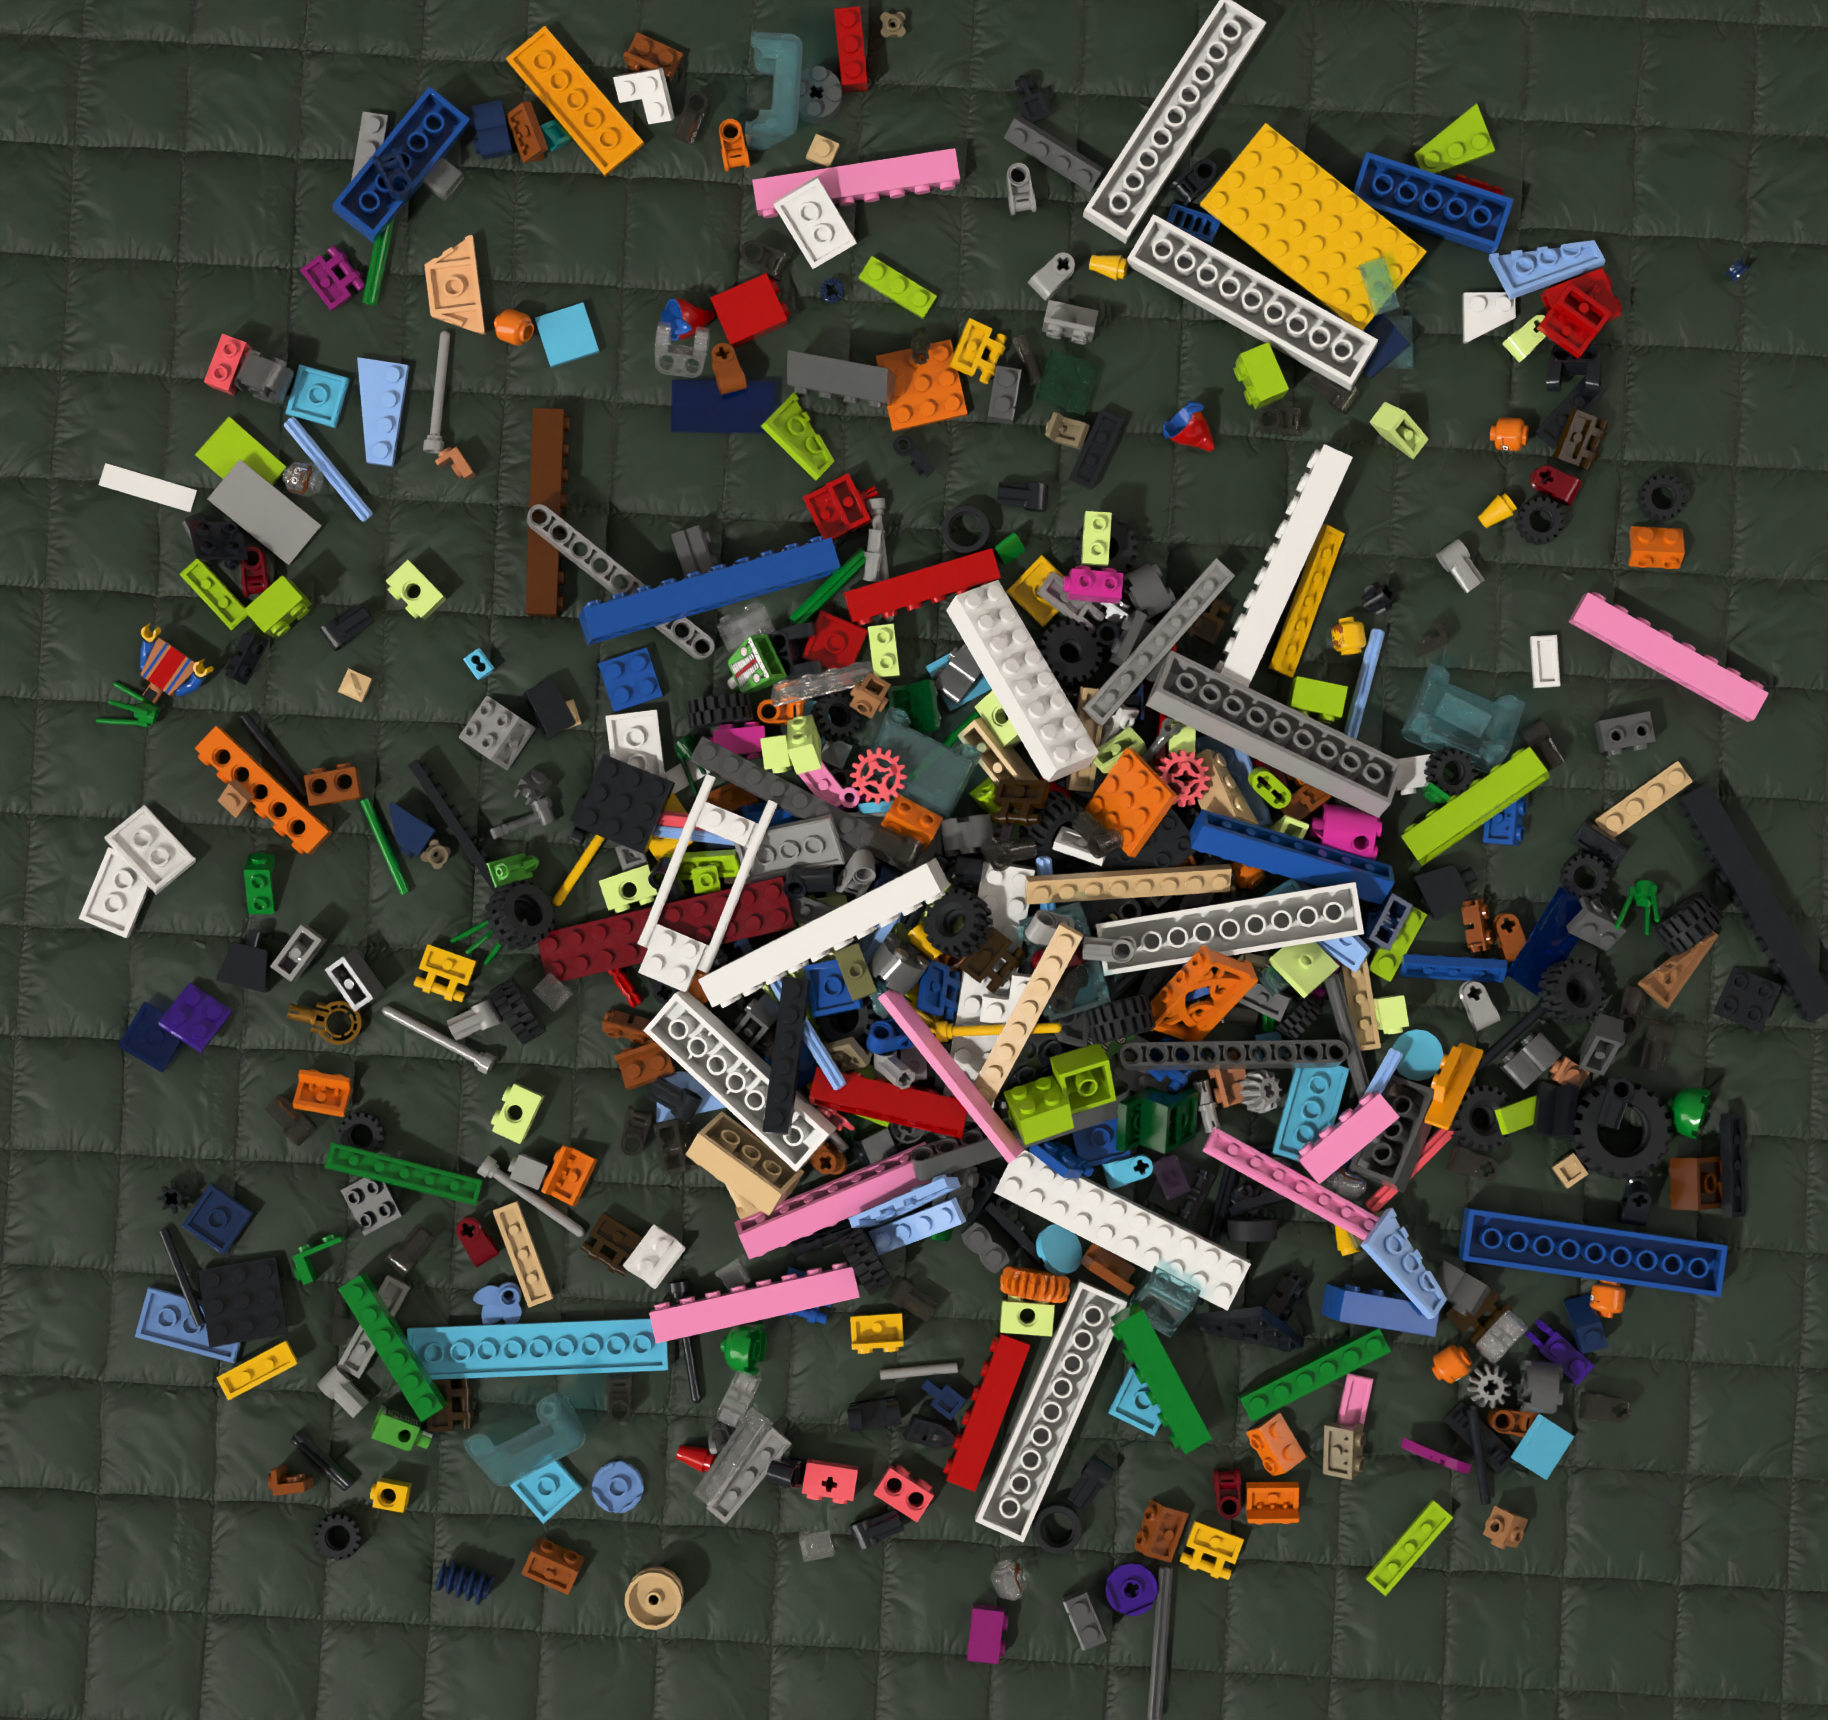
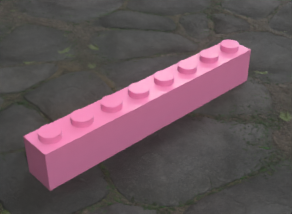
M955 148L752 180L758 216L763 215L764 218L778 216L773 201L818 176L833 203H839V206H850L857 200L875 202L880 200L879 197L889 195L893 199L901 198L908 192H915L917 195L930 192V189L940 188L942 191L952 190L956 188L955 185H960Z
M1586 593L1582 596L1568 621L1569 623L1747 722L1755 719L1769 694L1762 690L1764 688L1762 684L1754 680H1749L1748 682L1740 677L1741 673L1730 667L1725 669L1719 666V661L1712 656L1706 654L1704 657L1695 652L1696 648L1686 642H1682V644L1673 640L1674 636L1665 630L1660 629L1658 632L1650 627L1651 623L1641 617L1635 619L1628 615L1629 611L1617 604L1612 606L1606 603V598L1599 593Z
M926 1142L785 1200L770 1216L760 1211L734 1222L748 1258L752 1259L763 1256L768 1251L786 1246L794 1240L810 1236L825 1227L834 1226L839 1221L881 1205L896 1196L909 1193L914 1187L932 1183L931 1180L920 1181L915 1177L910 1156L915 1148L926 1145Z
M846 1261L833 1264L831 1270L822 1271L821 1267L807 1270V1275L797 1277L796 1273L781 1276L782 1281L772 1283L771 1279L757 1281L756 1287L746 1289L745 1284L730 1288L731 1292L721 1294L720 1290L705 1293L706 1298L695 1300V1296L679 1299L680 1304L670 1306L669 1302L654 1305L655 1309L649 1312L655 1342L661 1343L859 1298L860 1292L855 1272L851 1265H847Z

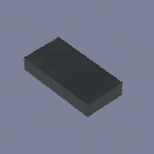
M1587 819L1571 838L1572 843L1592 856L1598 857L1599 860H1602L1612 869H1615L1629 851V846Z

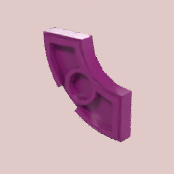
M1403 1438L1401 1443L1402 1448L1450 1469L1469 1474L1472 1465L1452 1455L1408 1438Z

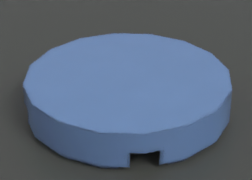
M621 1460L611 1461L603 1465L595 1474L592 1483V1493L595 1501L601 1508L611 1513H625L633 1509L641 1500L644 1490L643 1478L639 1470L631 1463Z

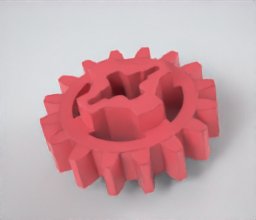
M881 747L877 748L876 754L871 749H868V757L860 754L858 758L861 763L852 764L857 769L856 772L850 774V777L856 778L857 781L852 784V787L859 786L860 790L857 795L866 794V802H869L872 798H875L876 804H880L881 798H884L887 803L891 802L890 795L892 794L897 798L899 796L897 788H905V785L901 783V779H906L907 775L901 774V770L906 765H898L897 762L901 757L898 755L892 758V750L890 749L885 754H883ZM878 758L887 760L892 766L886 767L881 765ZM868 762L870 769L867 775L862 777V770ZM875 769H878L879 772H890L882 778V783L878 779L868 781V778L876 774ZM896 774L895 783L889 789L888 782L890 777ZM870 784L877 787L879 793L868 790L866 785Z
M1178 750L1177 754L1169 752V759L1166 757L1160 759L1163 766H1155V770L1159 772V776L1178 795L1173 805L1177 803L1178 807H1185L1186 803L1194 805V798L1203 799L1201 790L1207 791L1209 789L1204 785V782L1210 780L1209 776L1204 775V772L1209 769L1208 766L1201 767L1200 765L1203 758L1194 759L1195 752H1188L1186 755L1185 750ZM1173 765V769L1168 773L1170 767ZM1184 776L1190 779L1179 781V779H1174V777ZM1195 784V787L1190 792V788Z

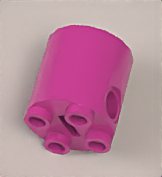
M1324 803L1320 818H1311L1309 837L1317 838V844L1376 860L1378 846L1375 845L1376 837L1381 836L1382 822L1380 817L1377 818L1357 807Z

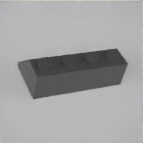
M788 350L787 385L794 388V393L809 395V391L819 393L818 397L833 400L834 396L843 397V402L858 405L859 401L868 402L869 407L883 409L884 405L891 406L897 376L891 370Z
M1392 1075L1381 1095L1400 1118L1356 1153L1349 1168L1381 1185L1404 1193L1432 1128V1125L1425 1123L1424 1120L1433 1101L1434 1089Z

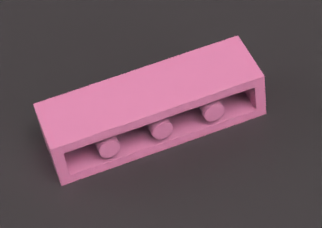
M1370 1091L1359 1099L1360 1105L1354 1110L1351 1108L1347 1109L1339 1116L1340 1121L1333 1127L1328 1125L1318 1134L1320 1136L1318 1140L1313 1144L1308 1142L1299 1149L1300 1155L1296 1158L1317 1183H1322L1400 1118L1379 1092L1375 1091L1372 1094Z

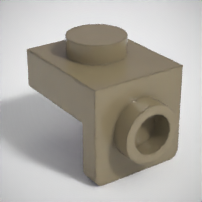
M1053 412L1052 417L1046 424L1045 435L1054 443L1081 450L1090 426L1087 423L1066 418L1060 413Z

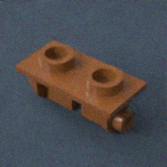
M1483 898L1475 900V905L1473 900L1464 901L1463 907H1461L1464 925L1474 924V929L1465 930L1467 947L1471 949V953L1481 951V946L1483 951L1492 949L1491 944L1494 943V936L1492 930L1488 929L1487 919H1489L1490 914L1487 903H1484Z
M613 1009L612 1011H606L602 1021V1032H605L607 1036L627 1038L638 1045H645V1042L652 1040L643 1031L652 1020L635 1016L633 1023L630 1024L628 1023L630 1014Z

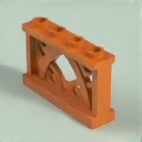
M1203 945L1150 1002L1156 1027L1151 1031L1156 1030L1186 1042H1201L1258 982L1252 962L1244 959L1242 961L1212 951L1209 947ZM1213 966L1218 968L1216 974L1212 972L1211 968ZM1209 986L1210 995L1205 1001L1194 1003L1186 1008L1185 997L1189 992Z

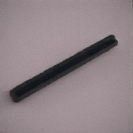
M1227 1164L1224 1167L1206 1235L1207 1239L1217 1244L1220 1243L1231 1201V1191L1234 1190L1238 1171ZM1191 1293L1190 1303L1203 1305L1204 1299Z

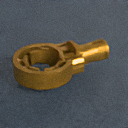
M334 1001L329 1004L317 1002L316 1007L327 1009L329 1012L290 1003L288 1010L299 1012V1014L288 1012L286 1018L324 1027L325 1029L311 1027L310 1032L320 1034L324 1040L334 1045H343L354 1040L359 1034L362 1024L360 1013L357 1010L354 1012L357 1017L356 1021H354L352 1014L349 1015L352 1022L351 1028L344 1035L347 1036L351 1031L354 1034L346 1040H333V1037L341 1038L342 1036L341 1034L336 1035L329 1030L327 1020L329 1015L335 1011L348 1012V1010L340 1008L341 1005L347 1006L353 1011L348 1002ZM338 1005V1008L331 1009L332 1006ZM317 1015L325 1017L324 1021L316 1020ZM354 1023H357L356 1030L353 1029ZM325 1032H328L331 1037H328Z

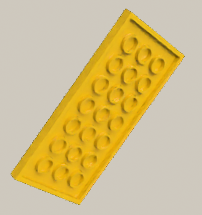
M1266 123L1200 203L1203 209L1338 317L1362 331L1427 252Z

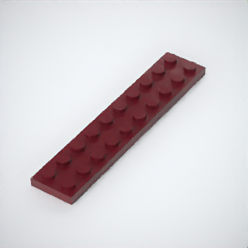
M784 876L744 885L721 944L796 927L790 898L783 891ZM732 888L667 903L663 907L657 924L709 946ZM652 907L549 932L550 935L538 942L547 984L550 985L642 963L648 948L637 943Z

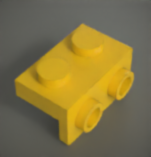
M902 1312L850 1316L852 1350H857L858 1354L873 1353V1348H883L884 1352L899 1351V1347L904 1346Z

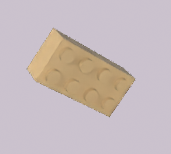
M722 1111L697 1134L686 1153V1156L697 1165L710 1172L716 1179L725 1183L738 1195L744 1197L768 1216L793 1192L804 1173L802 1169H799L797 1172L794 1171L761 1139L750 1133V1131Z

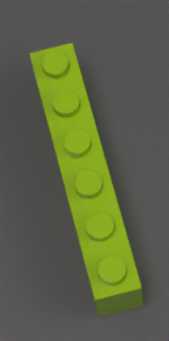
M1530 747L1525 750L1522 748L1516 751L1511 756L1512 759L1507 763L1496 765L1490 770V774L1487 777L1476 779L1468 786L1469 789L1464 793L1453 795L1447 802L1448 804L1441 809H1433L1426 815L1425 820L1419 824L1414 823L1405 829V834L1401 837L1421 866H1424L1550 778L1547 769Z

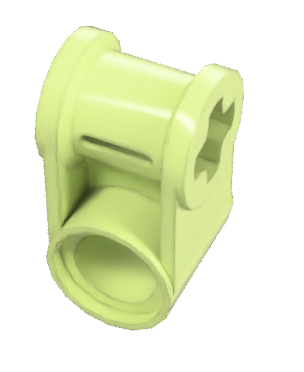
M1536 315L1502 343L1519 363L1546 337L1540 331L1536 333L1533 330L1536 325L1541 323L1545 317L1544 315Z

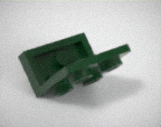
M926 679L910 685L890 686L885 695L889 699L885 705L889 739L919 736L940 729L941 715L937 706L938 692L933 679Z

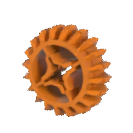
M1009 1266L1003 1268V1274H1001L1000 1289L1002 1292L1030 1300L1063 1303L1067 1301V1296L1070 1292V1280L1068 1277L1054 1275L1051 1272L1039 1269Z

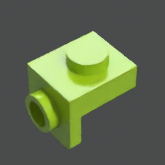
M716 865L692 868L691 873L695 894H709L721 890V878H719Z

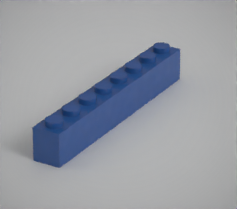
M1204 809L1201 810L1190 830L1191 849H1195L1198 852L1212 854L1224 860L1239 862L1248 867L1266 870L1272 874L1292 878L1295 881H1303L1319 888L1356 882L1358 898L1366 902L1382 905L1395 883L1391 865Z

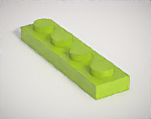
M1432 1499L1370 1570L1365 1579L1386 1596L1453 1517Z

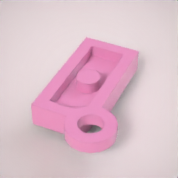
M822 760L821 769L798 774L816 797L835 807L842 804L844 807L853 808L860 801V796L857 795L858 790L853 787L843 788ZM852 793L855 797L854 801L847 802L845 794Z

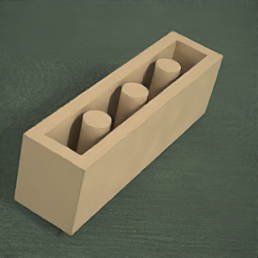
M982 717L973 720L957 735L997 787L1000 779L1038 780L1013 747L1002 748ZM1014 807L1018 813H1021L1022 808Z

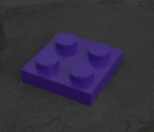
M189 982L161 1018L159 1026L202 1053L232 1015V1010Z

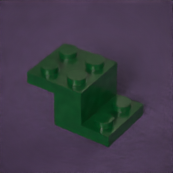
M1149 1086L1118 1102L1116 1150L1125 1153L1138 1145H1143L1166 1154L1195 1138L1199 1091L1188 1088L1177 1095H1172Z

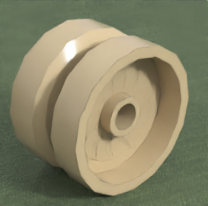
M651 1566L639 1571L633 1577L625 1593V1608L628 1616L636 1625L644 1629L658 1630L667 1627L676 1619L683 1604L684 1589L681 1580L673 1571L661 1566ZM656 1595L659 1600L654 1601V1598L650 1596Z

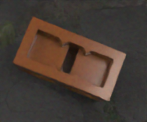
M351 763L336 765V770L327 772L326 768L310 770V775L304 776L310 807L364 798L359 768L352 767ZM349 775L352 778V785L348 789H343L340 781L342 777ZM319 780H324L327 784L326 791L322 794H318L315 790V785Z

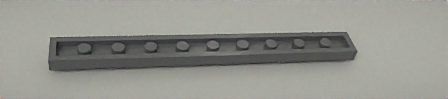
M703 736L690 757L691 762L767 802L771 800L777 803L778 808L801 820L832 814L840 841L857 850L871 851L876 860L903 874L932 859V857Z

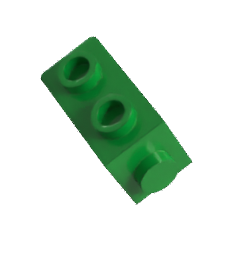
M1443 768L1442 775L1444 781H1450L1455 774L1447 768ZM1426 782L1423 787L1419 788L1424 791L1422 796L1433 804L1436 802H1448L1451 798L1431 782Z
M258 852L249 854L244 867V878L249 914H273L275 911L271 878L276 864L275 854Z
M336 1233L321 1238L323 1244L313 1247V1244L309 1243L297 1248L299 1253L292 1256L296 1265L293 1267V1271L297 1280H302L303 1285L317 1280L318 1278L308 1255L346 1240L344 1235L337 1237Z

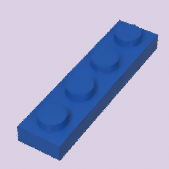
M1416 953L1404 954L1400 966V977L1503 983L1507 972V960H1498L1496 958L1478 959L1468 956H1426Z

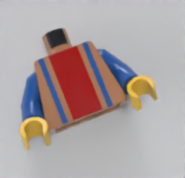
M150 623L144 626L141 630L143 641L140 650V669L142 671L141 676L151 683L142 695L151 702L156 703L163 692L175 698L176 696L182 697L198 690L206 675L211 673L214 668L210 666L205 669L203 667L205 659L195 662L160 638L156 641V637L161 633L159 627L152 633L149 629Z

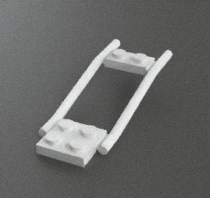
M708 774L705 776L686 820L654 905L637 943L648 948L638 973L685 993L688 992L697 969L709 974L757 851L778 805L768 800L759 823L706 802L716 778ZM695 826L748 848L709 946L657 924Z

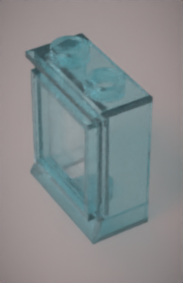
M1154 1266L1134 1292L1128 1307L1137 1302L1144 1310L1152 1327L1171 1338L1186 1316L1192 1312L1201 1290Z

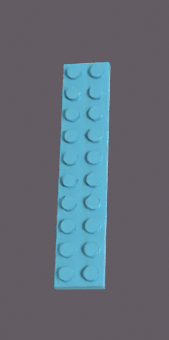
M650 1318L407 1328V1340L432 1380L663 1371L669 1369L668 1341L655 1342Z

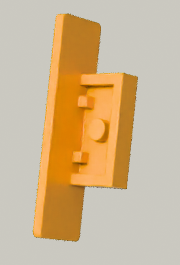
M1459 1043L1458 1047H1452L1449 1055L1444 1054L1440 1064L1441 1073H1436L1432 1080L1431 1088L1434 1089V1096L1425 1116V1123L1444 1130L1450 1129L1481 1061L1483 1050Z

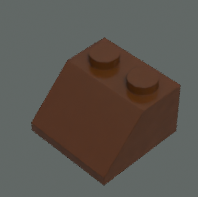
M1670 1157L1668 1171L1670 1175L1669 1199L1671 1201V1209L1699 1211L1721 1208V1157Z

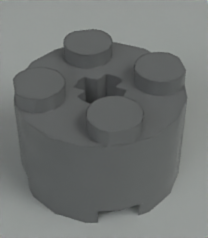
M815 66L802 71L794 79L791 95L793 108L797 116L804 122L824 125L833 121L840 113L843 103L842 86L838 77L822 66ZM814 93H818V94L821 93L822 98H821V99H818L817 97H814V98H813V94H814Z
M249 350L248 354L244 357L234 385L241 391H243L244 387L248 388L253 393V397L272 404L277 402L283 404L294 377V371L287 368V363L281 359L273 357L272 360L263 358V354L255 350Z
M1147 562L1123 575V583L1126 582L1128 586L1123 590L1134 610H1141L1142 613L1147 615L1146 622L1171 608V602L1176 600L1172 590L1169 587L1165 588L1160 579L1163 575L1156 564L1150 565Z
M990 814L941 821L945 857H955L963 854L969 856L996 851L994 828Z
M889 933L867 965L875 978L879 974L888 981L886 987L898 993L907 994L917 984L930 963L920 953L921 951L910 942L906 943L896 935Z
M1522 1360L1519 1369L1524 1370L1521 1380H1517L1516 1393L1517 1405H1522L1520 1412L1556 1413L1557 1405H1562L1563 1390L1559 1389V1380H1562L1563 1366L1556 1364V1362Z

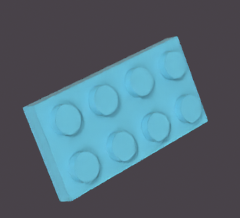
M1305 1055V1057L1308 1058V1059H1311V1060L1314 1059V1058H1312V1057H1309V1056H1306V1055ZM1337 1066L1334 1068L1294 1069L1271 1154L1299 1162L1296 1158L1300 1155L1299 1149L1308 1142L1313 1144L1320 1138L1318 1134L1328 1125L1334 1126L1349 1068Z

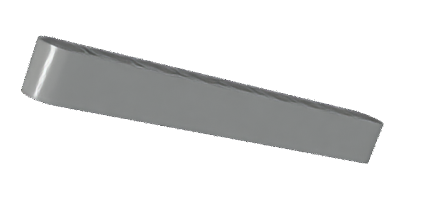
M538 504L530 508L526 520L528 526L611 593L616 595L626 592V595L629 596L636 592V589L646 586L548 507ZM534 512H542L546 517V521L542 524H537L533 521L532 514ZM562 528L566 532V538L564 540L555 539L552 530ZM582 544L587 550L586 555L582 557L575 555L573 546ZM601 560L605 562L607 570L599 573L594 569L593 563ZM618 576L625 578L627 587L624 589L617 588L614 585V578ZM686 617L654 626L697 660L706 659L714 650V642L711 637ZM677 625L685 626L688 630L687 637L681 638L677 636L675 627ZM697 641H704L707 644V653L700 654L695 648Z

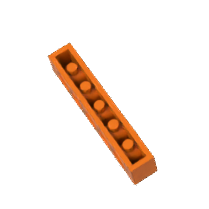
M215 726L195 747L200 753L197 757L208 767L212 764L218 770L216 775L228 785L229 782L236 779L254 796L251 802L256 807L253 810L264 820L268 817L274 822L273 829L282 837L285 835L293 840L292 847L303 855L306 852L312 855L333 833L221 727ZM227 750L230 753V760L228 763L222 764L219 756L223 751ZM242 768H247L249 777L246 781L241 782L238 779V773ZM265 785L268 789V794L264 799L260 800L257 797V789ZM280 803H284L287 808L286 814L282 817H278L275 813V808ZM302 820L305 823V831L297 835L294 831V825L297 821Z

